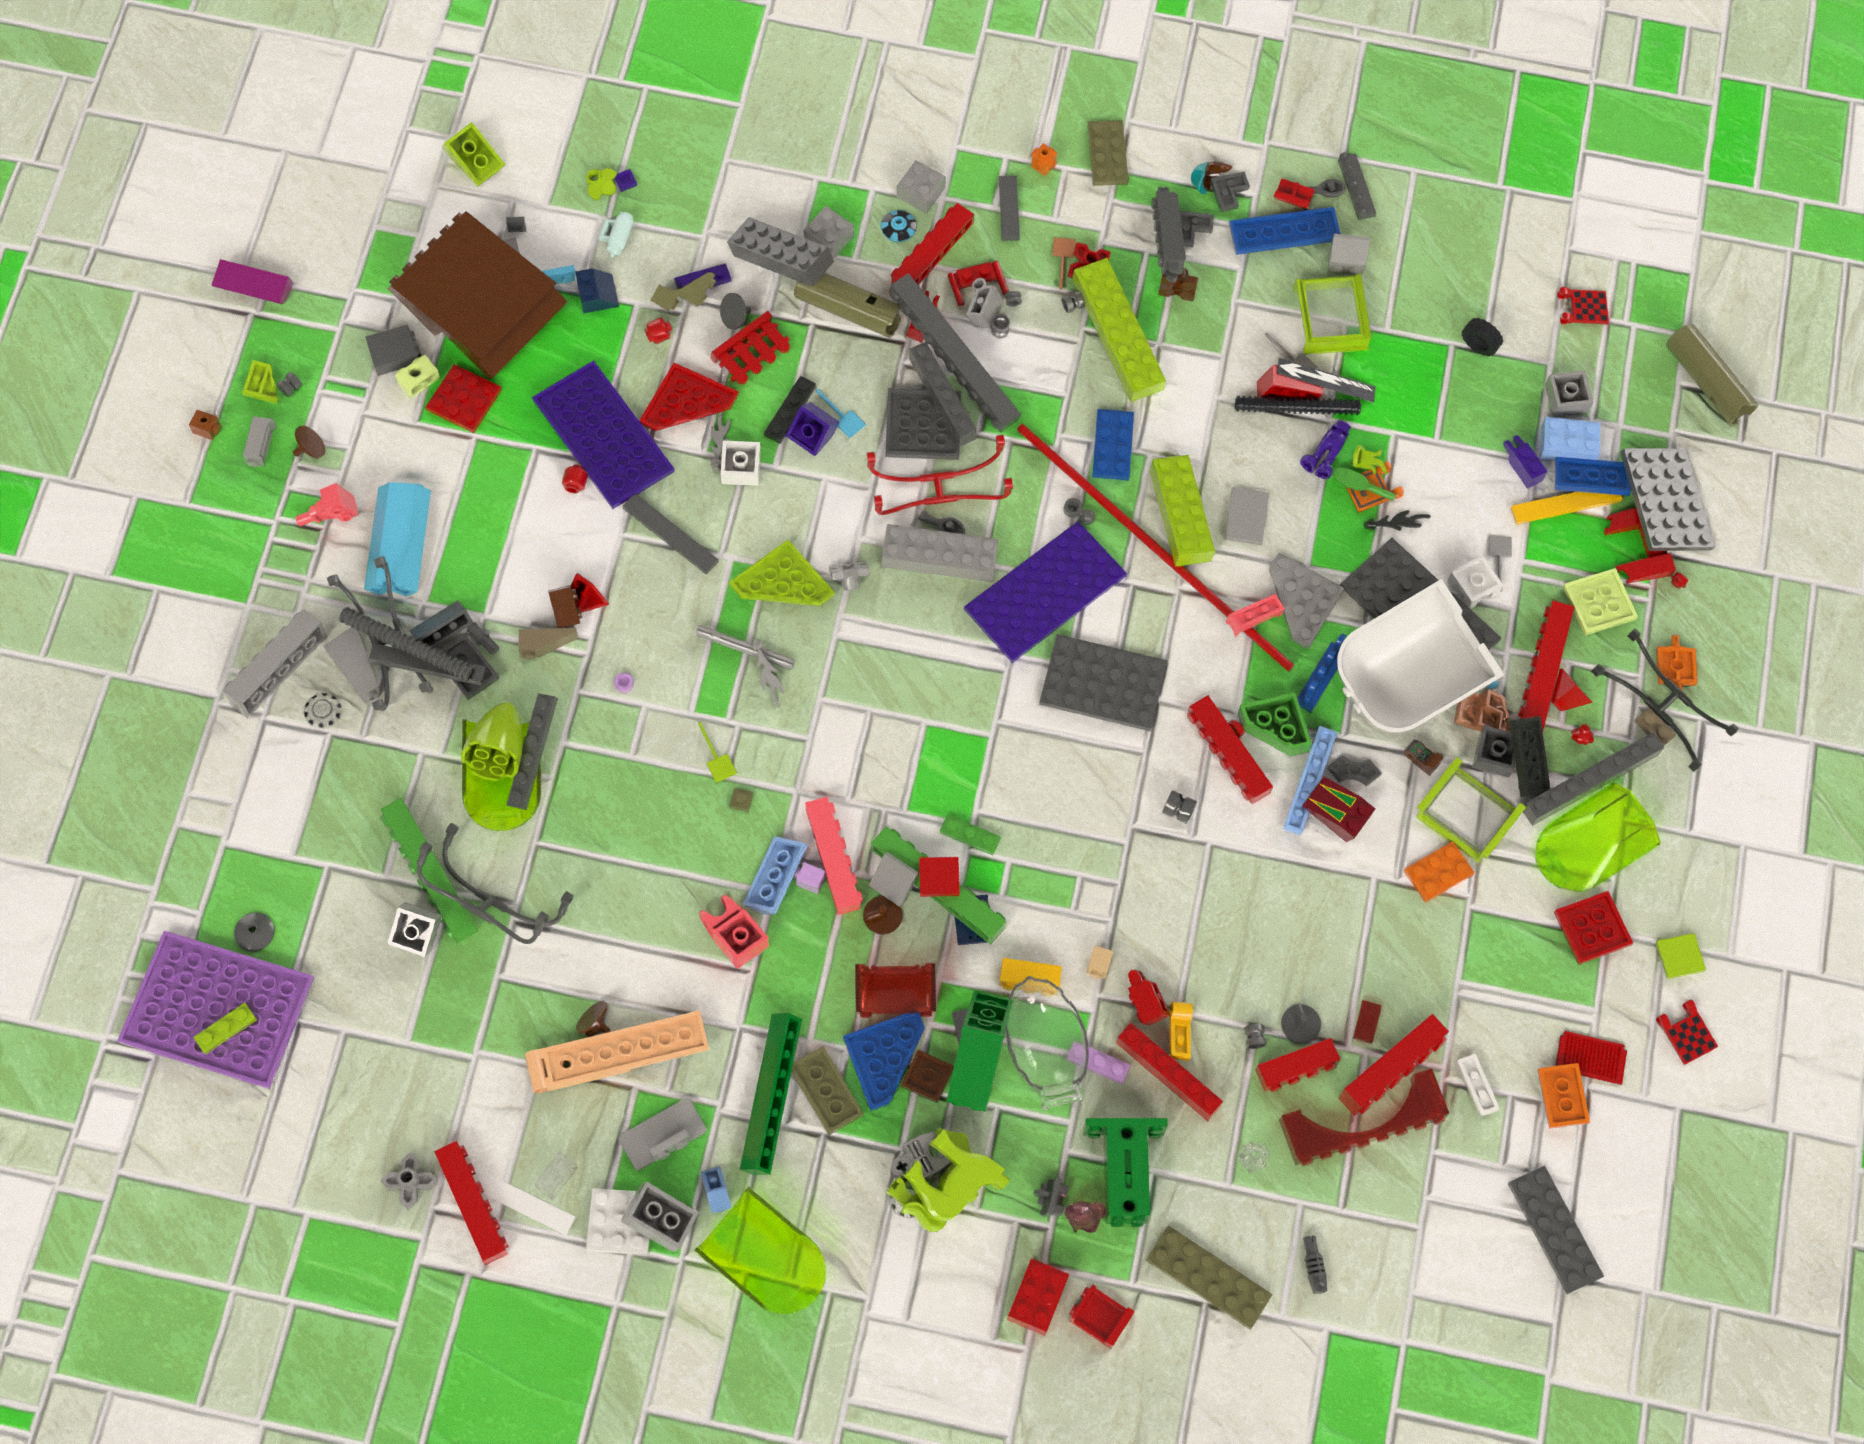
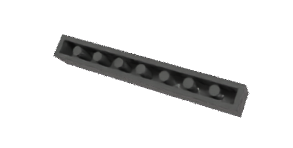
M1652 732L1526 802V809L1523 813L1533 826L1659 756L1665 747L1655 733Z

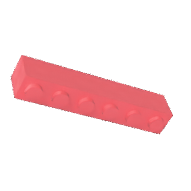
M828 797L805 802V810L823 869L826 871L827 882L837 914L842 915L859 910L860 902H863L861 892L857 891L855 884H858L856 875L851 873L849 868L852 866L850 856L845 855L844 852L846 843L844 837L840 838L838 832L841 831L839 820H835L833 816L836 813L833 802L829 803Z

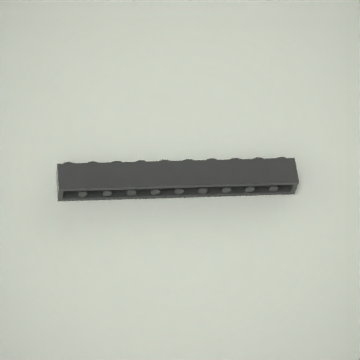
M906 274L891 284L889 289L891 299L897 302L902 313L910 318L914 328L922 333L925 342L934 348L937 357L942 358L946 368L953 372L957 377L958 383L968 391L969 397L977 402L981 412L991 420L992 426L1001 433L1017 422L1021 416L1020 412L910 274Z

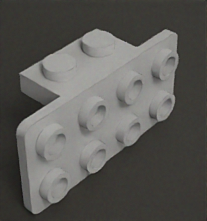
M685 1098L624 1132L618 1139L635 1170L640 1171L657 1160L661 1161L667 1158L671 1152L683 1149L689 1142L705 1134L707 1129L691 1100Z

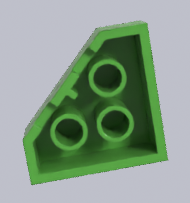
M1295 692L1240 705L1238 717L1246 733L1290 757L1309 753L1312 742Z

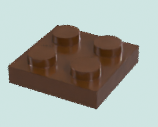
M917 1050L901 1087L938 1103L954 1070V1066Z

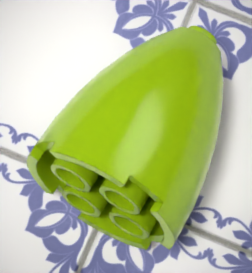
M504 702L493 707L477 722L469 734L461 752V761L472 769L471 773L491 781H499L500 778H513L517 774L523 751V729L520 716L513 704Z

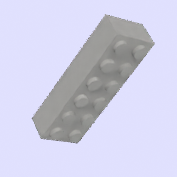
M887 524L882 552V567L993 582L999 539Z
M305 609L296 613L292 621L287 626L282 627L279 634L266 644L264 650L261 653H257L253 657L252 662L247 667H243L233 681L231 680L226 684L223 692L231 706L248 719L327 638L321 622Z

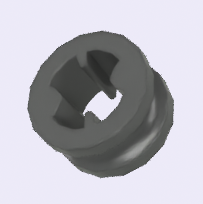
M1019 291L1006 293V305L1010 307L1020 305L1022 303L1021 293Z

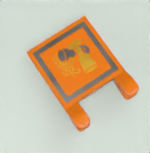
M1387 461L1384 462V465L1389 473L1391 471V464ZM1380 466L1376 467L1377 472L1375 475L1372 470L1360 473L1367 478L1368 483L1389 491L1381 474L1385 473ZM1399 486L1390 492L1396 494L1395 499L1403 496L1404 490ZM1346 487L1358 513L1390 501L1368 490L1357 491Z

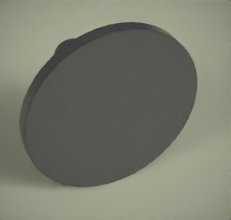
M728 293L724 296L720 305L722 322L729 329H739L740 327L747 326L746 314L751 313V308L745 306V302L739 294Z
M1299 1003L1289 1007L1284 1012L1281 1019V1027L1285 1036L1291 1041L1308 1043L1319 1034L1321 1020L1313 1008Z

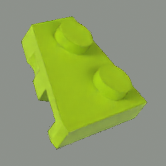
M252 361L242 392L244 396L278 404V396L270 364Z

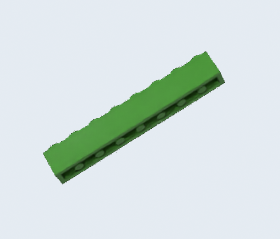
M399 798L380 809L383 814L380 818L385 827L390 826L392 831L389 834L394 843L398 841L401 845L398 849L403 858L407 857L410 863L407 865L414 875L417 873L419 849L427 841L402 798ZM431 850L424 866H422L423 876L433 885L458 897ZM420 879L417 880L421 890L426 889L429 895L426 898L431 907L436 906L438 911L435 913L442 915L440 923L445 922L447 925L445 931L450 939L454 938L456 943L478 932L467 910L461 904L430 889Z
M887 826L871 842V850L879 857L883 858L884 854L889 852L918 873L919 858L928 857L925 853L918 852L910 841H904L895 829H889ZM918 875L914 882L918 888H920V875ZM960 882V896L931 897L990 945L1006 929L1005 917L1001 913H995L991 910L990 905L986 901H980L975 897L972 890L969 888L965 889L960 885Z

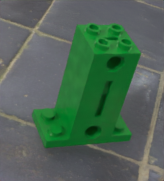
M974 990L963 1023L962 1035L946 1102L954 1106H965L974 1111L986 1112L1013 1000Z
M1167 1118L1085 1119L1083 1136H1088L1091 1139L1103 1136L1106 1224H1111V1227H1122L1123 1224H1131L1132 1227H1142L1143 1224H1147L1150 1217L1148 1136L1152 1139L1164 1136L1168 1127ZM1124 1208H1129L1131 1212L1126 1211Z

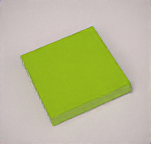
M1695 933L1655 942L1667 979L1706 971Z

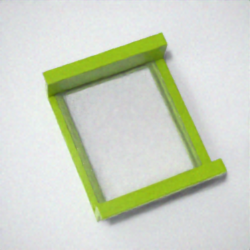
M1361 273L1355 276L1301 280L1296 278L1293 288L1294 292L1298 291L1305 335L1304 355L1369 350L1371 330Z
M1456 757L1417 806V809L1420 811L1416 818L1447 841H1453L1458 849L1480 863L1484 857L1486 859L1489 857L1526 809V806L1519 803L1514 808L1459 767L1463 761Z

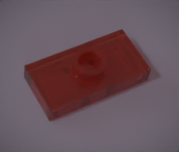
M1362 1000L1353 1039L1370 1044L1373 1043L1382 1005Z

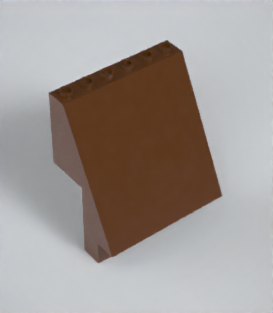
M465 211L463 214L459 212L452 219L454 223L450 227L446 225L439 232L441 236L438 239L435 237L427 243L429 248L425 252L420 250L414 256L416 260L412 264L408 262L401 269L403 273L400 276L395 275L389 281L391 285L387 289L434 336L443 332L490 380L568 301L554 288L555 281Z

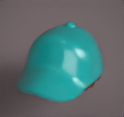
M1220 161L1201 163L1191 173V182L1198 188L1201 194H1206L1207 189L1209 190L1211 186V178L1219 177L1220 172H1228L1232 169V166Z

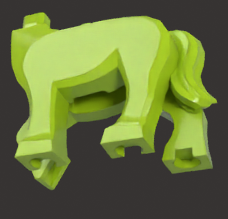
M942 1128L935 1130L937 1137L931 1140L929 1145L942 1153L953 1164L943 1173L937 1188L930 1186L926 1182L922 1174V1165L918 1160H915L912 1163V1167L902 1176L911 1183L917 1195L910 1194L907 1191L905 1183L900 1176L896 1177L885 1191L886 1194L894 1198L902 1206V1214L907 1213L915 1216L922 1227L930 1232H938L943 1229L947 1221L959 1214L969 1201L972 1203L978 1197L979 1193L977 1191L981 1186L991 1185L995 1190H998L999 1188L1003 1189L1010 1181L1003 1174L1005 1169L987 1156L971 1152L966 1134Z

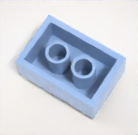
M1545 417L1540 429L1539 459L1555 461L1556 457L1598 459L1600 455L1599 422Z

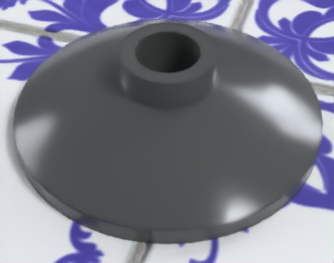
M247 914L235 926V940L241 948L247 951L262 950L271 943L274 937V925L264 914ZM256 927V931L251 933L250 929Z

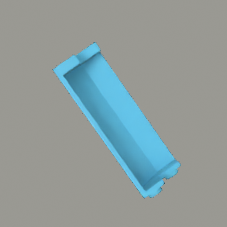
M389 482L378 487L364 585L365 590L377 595L387 592L385 570L376 568L374 559L384 556L390 570L392 591L405 597L418 592L431 490L424 488L423 485Z

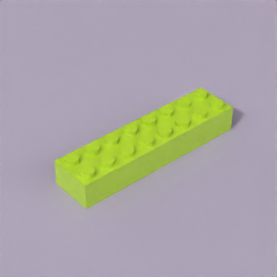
M1108 258L1075 269L1072 278L1077 291L1079 290L1083 295L1085 308L1130 402L1163 391L1166 379Z

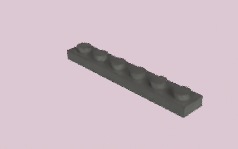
M540 693L537 695L523 744L520 766L517 774L514 776L506 804L509 807L527 810L558 698L555 696Z

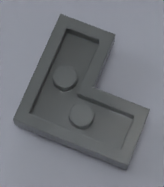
M1245 171L1211 178L1210 181L1220 212L1238 209L1239 205L1235 193L1247 191L1250 188Z
M1180 211L1184 246H1194L1195 232H1213L1214 214Z

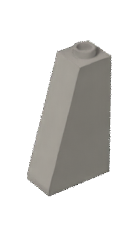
M349 628L323 646L327 655L365 704L379 696L381 691L371 663L368 661V655L359 630Z

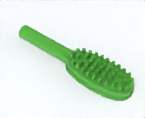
M1338 468L1334 472L1335 480L1347 488L1357 491L1368 490L1392 501L1396 497V494L1368 483L1367 478L1356 471Z

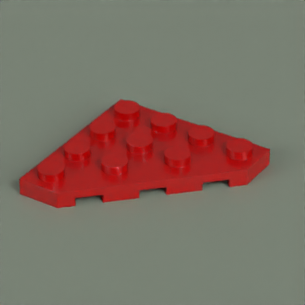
M673 363L639 422L647 428L659 431L731 410L739 396V391Z

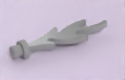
M723 412L719 413L718 431H715L714 426H711V436L713 442L718 447L711 446L715 457L711 459L712 470L719 471L721 466L719 458L722 452L723 441H729V438L723 440L730 427V420L727 421L726 426H722L721 418Z
M760 640L752 641L754 646L752 649L753 652H758L757 667L760 668L761 664H764L761 673L762 689L765 690L766 683H769L772 698L775 704L780 707L774 688L778 687L781 693H784L778 679L771 673V671L777 673V669L763 655L761 649L764 646L760 643Z

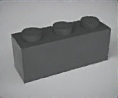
M457 600L409 631L413 638L435 648L472 625L473 621L466 608Z

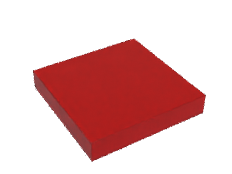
M959 857L919 858L920 897L960 896Z

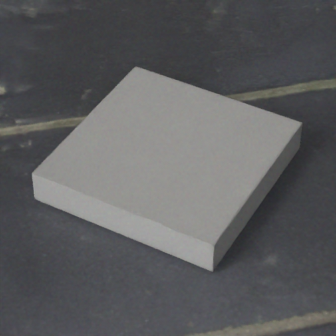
M887 852L884 854L868 886L900 907L904 904L919 873Z

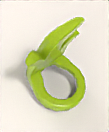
M1358 445L1356 447L1352 461L1354 467L1370 469L1375 475L1377 470L1373 465L1381 467L1385 474H1388L1383 461L1374 458L1381 455V449L1374 453L1365 451L1363 446Z

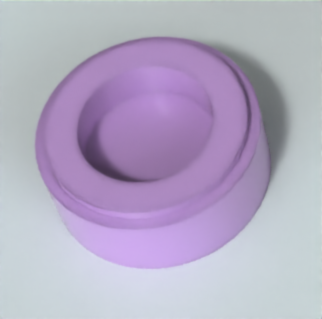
M628 673L618 674L614 680L615 688L621 693L631 691L634 686L632 676Z

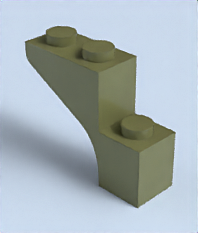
M708 272L683 288L676 290L665 288L659 284L650 301L668 312L670 309L675 310L679 303V300H677L678 296L696 307L699 304L703 305L707 298V295H705L708 288L712 289L716 282L714 279L715 274Z

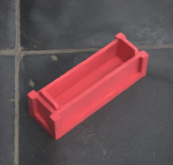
M1273 594L1229 614L1225 622L1227 625H1230L1236 637L1240 632L1276 616L1280 617L1285 608L1276 594Z

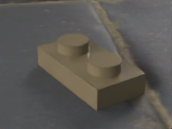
M1650 707L1634 721L1647 735L1654 732L1663 746L1676 736Z

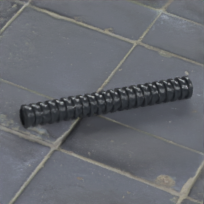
M1237 395L1235 398L1236 412H1239V410L1251 412L1252 410L1253 412L1259 411V413L1262 411L1265 413L1268 411L1270 413L1274 411L1279 413L1281 411L1282 413L1293 412V414H1296V412H1299V414H1302V412L1305 414L1316 412V414L1327 413L1328 415L1331 413L1333 415H1336V413L1348 415L1350 413V415L1356 414L1358 416L1361 412V401L1359 399L1356 401L1354 399L1350 401L1345 399L1344 401L1343 399L1337 400L1336 398L1333 400L1331 398H1328V400L1325 398L1314 400V398L1303 399L1302 397L1299 399L1297 397H1294V399L1282 397L1280 399V397L1268 398V396L1265 398L1262 396L1259 398L1257 396H1254V398L1248 396L1246 398V396L1240 397Z

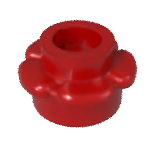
M1676 572L1674 576L1671 575V584L1678 589L1686 587L1688 579L1679 572Z

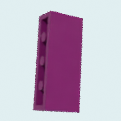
M220 259L211 286L284 304L288 299L293 282L288 276Z

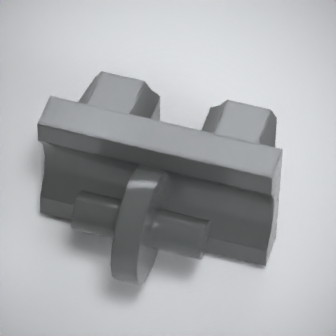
M1060 1178L1049 1179L1047 1184L1041 1185L1040 1190H1034L1033 1195L1039 1197L1037 1204L1042 1205L1041 1216H1060L1063 1214L1064 1205L1056 1202L1057 1196L1066 1197L1069 1187L1061 1183Z

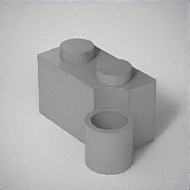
M978 278L972 284L975 294L966 315L975 327L990 328L992 319L996 315L1001 303L1002 296L995 286L988 285L983 278Z

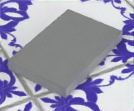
M1232 487L1225 540L1262 545L1269 493Z

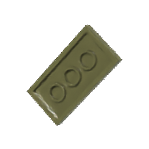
M1123 120L1088 122L1093 186L1128 185Z
M824 1046L793 1063L791 1073L828 1135L864 1116Z

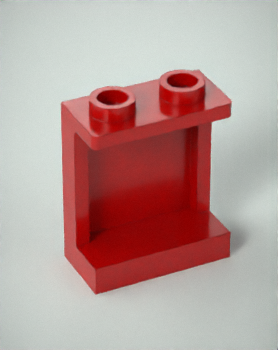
M1092 1284L1090 1288L1086 1286L1080 1296L1083 1300L1079 1306L1075 1304L1069 1312V1315L1072 1316L1069 1322L1109 1349H1112L1135 1311L1129 1307L1126 1309L1096 1289V1285Z

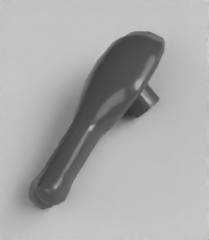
M1329 179L1323 181L1318 186L1309 187L1314 189L1315 194L1328 198L1341 196L1346 190L1345 184L1336 179Z
M924 510L918 516L920 521H926L937 526L939 531L965 534L964 524L958 519H938L929 515Z

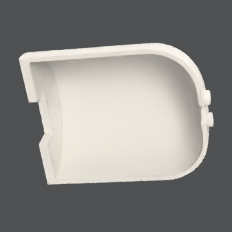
M1442 579L1356 629L1344 640L1340 647L1337 664L1339 675L1344 685L1342 691L1347 698H1351L1354 703L1352 707L1357 714L1361 713L1370 724L1380 730L1390 733H1403L1413 730L1504 676V673L1485 644L1478 642L1461 616V607Z

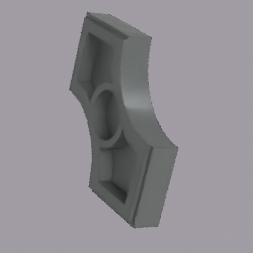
M1341 756L1327 767L1339 783L1352 779L1368 786L1382 775L1370 759L1364 762H1353Z

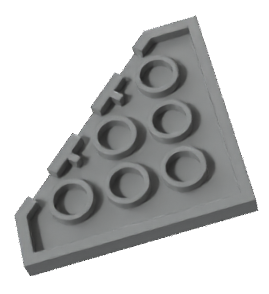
M1278 553L1269 568V572L1275 584L1277 597L1285 608L1283 615L1286 624H1288L1291 640L1309 650L1343 593L1344 587Z

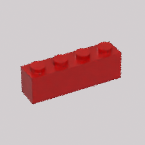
M1329 1038L1257 1065L1255 1071L1264 1092L1268 1090L1275 1092L1280 1090L1282 1085L1287 1083L1294 1085L1300 1082V1079L1307 1076L1310 1079L1317 1076L1318 1072L1326 1070V1072L1332 1071L1337 1068L1341 1059L1332 1039Z

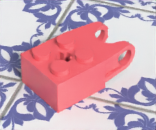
M723 895L721 896V902L726 910L723 915L712 916L702 910L699 912V917L716 945L736 969H739L769 947V939L745 909H742L729 896Z

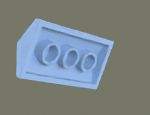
M774 836L743 905L762 914H776L806 850L807 844Z

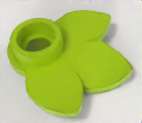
M605 168L601 171L598 169L588 171L586 181L589 184L587 191L590 197L598 201L602 194L606 196L616 194V186L612 180L617 176V173L610 168Z

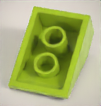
M472 122L442 146L452 161L477 186H480L506 165Z

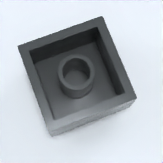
M1484 725L1479 734L1472 768L1509 778L1516 764L1512 733Z

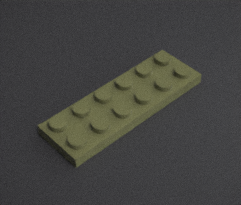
M1169 1225L1146 1259L1148 1263L1249 1330L1252 1329L1273 1295Z

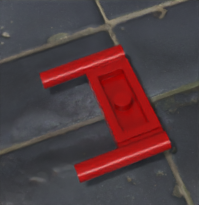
M998 261L992 264L987 262L956 270V273L952 272L947 275L959 307L965 305L960 289L971 287L978 278H983L986 283L998 280L1002 294L1005 295L1009 292Z

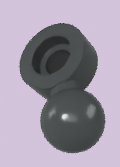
M1070 498L1065 502L1063 511L1066 516L1070 518L1080 516L1081 521L1087 525L1095 521L1094 512L1082 510L1083 506L1080 500ZM1073 507L1076 511H1070L1069 508Z

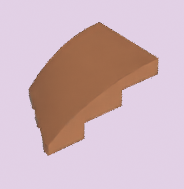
M1488 689L1481 694L1474 693L1457 703L1455 723L1481 732L1484 725L1511 732L1508 723L1510 717L1506 709L1504 696Z

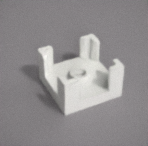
M1483 555L1452 571L1447 580L1452 588L1457 584L1465 596L1463 603L1470 609L1474 608L1479 600L1490 594L1491 598L1495 597L1503 587L1502 582Z

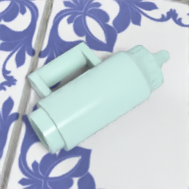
M620 212L615 220L605 219L598 237L600 241L607 242V251L611 253L610 257L612 258L615 255H620L622 250H624L633 225V216L627 212ZM610 226H613L610 236H607Z

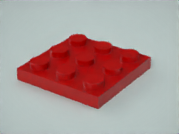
M453 364L426 405V411L475 433L501 393L502 387Z
M1609 891L1554 911L1578 965L1634 944Z

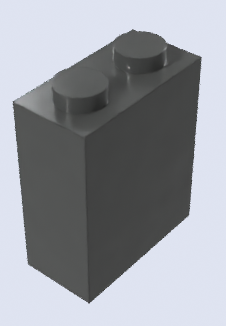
M408 325L365 336L377 376L406 368L416 358L421 357L419 346H414L413 343L417 341L414 330L410 331Z

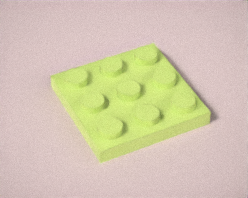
M1616 568L1563 585L1570 605L1574 606V613L1584 636L1625 624L1638 618Z

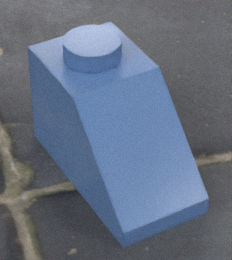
M721 1167L702 1171L701 1175L711 1213L723 1212L726 1209L732 1208Z

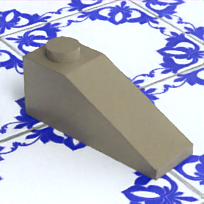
M519 629L520 657L527 660L542 657L578 639L577 629Z

